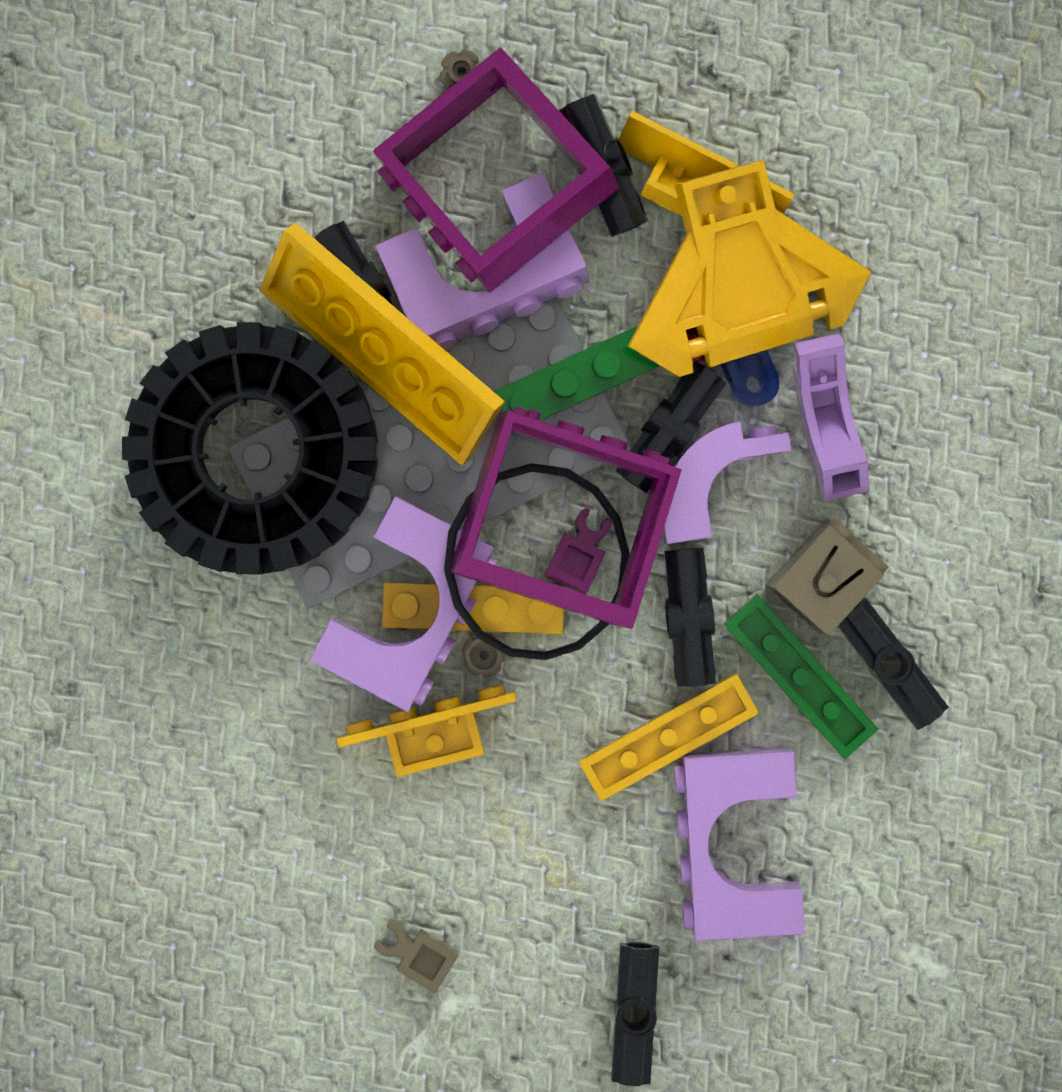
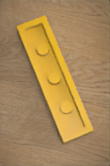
M384 582L382 628L430 629L437 617L440 604L437 584ZM474 585L469 597L477 600L470 615L482 631L563 634L564 609L493 586ZM458 621L454 623L451 629L471 631L466 623L463 625Z
M734 673L579 759L578 762L601 802L756 716L759 712L738 674Z

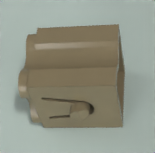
M827 518L768 581L766 586L813 629L829 637L884 576L883 573L889 567L881 558L862 544L842 523L835 518L832 521Z

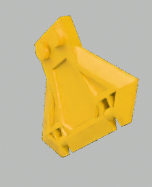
M764 160L754 161L674 184L686 236L632 336L628 347L675 376L681 377L694 373L692 358L704 355L708 367H713L814 335L813 321L824 318L828 330L844 326L871 271L775 209ZM816 290L818 300L809 303L807 293ZM696 327L698 337L688 340L686 330Z

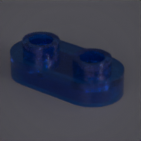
M768 350L720 364L734 397L741 404L748 407H759L770 402L776 396L779 390V376ZM749 377H754L758 380L760 387L757 393L751 392L747 388L746 382Z

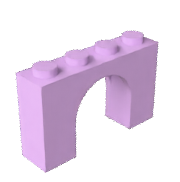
M544 173L501 190L506 208L515 227L554 197ZM417 227L375 245L406 317L445 351L453 348L457 344V340L473 333L474 335L489 333L496 329L502 320L514 315L517 317L528 316L536 312L541 307V303L557 296L560 299L574 296L583 289V285L590 283L587 266L570 229L490 293L488 290L479 292L464 291L447 283L437 272Z
M395 496L374 536L375 539L419 561L433 575L439 590L440 604L437 617L429 630L414 640L403 643H390L374 638L334 617L330 620L309 661L407 712L413 702L422 706L434 681L427 678L434 662L443 665L455 643V640L448 637L454 623L458 621L463 625L465 624V621L453 606L444 572L448 531L452 524L399 496ZM460 528L456 536L455 551L462 532V529ZM478 538L472 558L496 565L498 559L490 556L494 546ZM454 574L461 602L470 614L477 601L469 597L476 581Z
M789 747L687 753L682 756V765L674 766L675 792L684 794V810L677 811L678 838H686L687 855L679 856L681 883H689L690 901H682L684 928H692L695 941L805 934L803 893L797 881L759 884L734 882L724 877L714 868L708 851L710 831L717 818L729 807L749 800L797 797L794 751Z

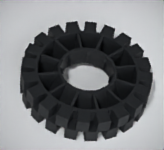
M237 322V326L224 328L222 325L199 331L200 337L190 342L183 339L165 352L168 358L159 367L152 365L139 383L144 388L138 400L131 399L125 420L130 422L128 436H122V460L128 461L129 474L124 477L131 498L138 500L143 509L139 514L152 532H159L166 539L164 544L182 557H189L197 561V565L219 572L226 571L248 575L285 571V569L301 566L320 556V553L330 546H334L349 531L348 528L355 518L360 517L369 499L368 492L372 481L375 482L378 459L376 458L378 438L375 421L372 419L368 407L370 405L360 385L354 380L346 367L328 350L314 340L311 341L302 336L299 332L278 325L276 327L264 326L260 322ZM247 400H261L276 405L274 413L280 416L284 411L290 418L298 435V439L293 440V445H299V457L293 474L286 473L284 475V478L288 481L279 490L263 498L260 492L254 493V499L243 500L226 493L227 485L221 483L217 486L212 480L204 463L205 459H209V455L203 454V443L209 425L216 426L218 422L214 418L222 410L237 402H240V406L246 407Z

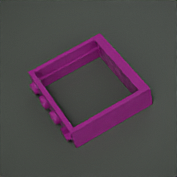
M501 47L373 150L382 164L377 173L386 182L391 191L395 192L398 188L402 189L407 195L402 202L419 223L426 218L433 226L428 233L441 250L447 253L450 249H453L460 258L455 262V265L470 283L478 279L489 293L619 189L610 166ZM504 87L582 174L480 256L404 166Z
M515 406L513 412L507 410L499 413L449 572L608 624L633 629L682 469L668 465L670 458L660 455L661 453L644 450L643 455L627 451L628 443L623 440L601 435L600 441L583 436L585 429L576 424L558 420L557 426L541 422L539 421L541 413L531 409L526 410ZM511 432L653 479L615 604L472 558Z

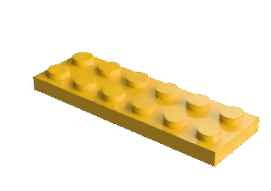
M297 223L285 229L259 291L463 466L474 456L505 401Z

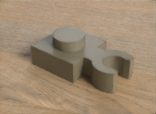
M389 919L386 927L397 934L398 941L389 945L377 939L374 948L381 955L388 957L398 955L401 957L402 960L397 966V971L435 994L458 958L459 951L423 929H420L415 939L408 936L405 926L400 921Z

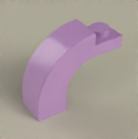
M838 333L795 343L796 363H793V374L798 406L810 458L825 501L868 492V460L860 442L851 411L846 378L845 345L842 337Z
M740 421L719 427L693 442L674 464V467L680 468L682 471L662 532L664 544L712 537L708 512V494L717 474L728 464L739 459L791 451L789 432L777 434L776 426L762 427L749 430L750 438L743 439Z

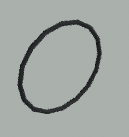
M530 463L499 472L495 484L501 480L529 472L565 476L593 493L613 521L621 551L618 590L611 603L615 604L630 552L621 517L599 487L568 468ZM473 491L466 497L448 531L444 572L456 611L478 639L509 657L549 660L582 649L609 624L600 621L577 642L546 652L515 649L483 632L463 606L455 576L449 571L454 558L457 532L468 513L474 494Z

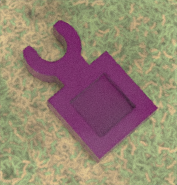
M587 508L583 509L576 517V538L567 533L562 535L544 576L583 594L588 592L606 553L594 547L597 541L604 538L611 528V520L606 518L598 531L588 529L586 518L590 510Z

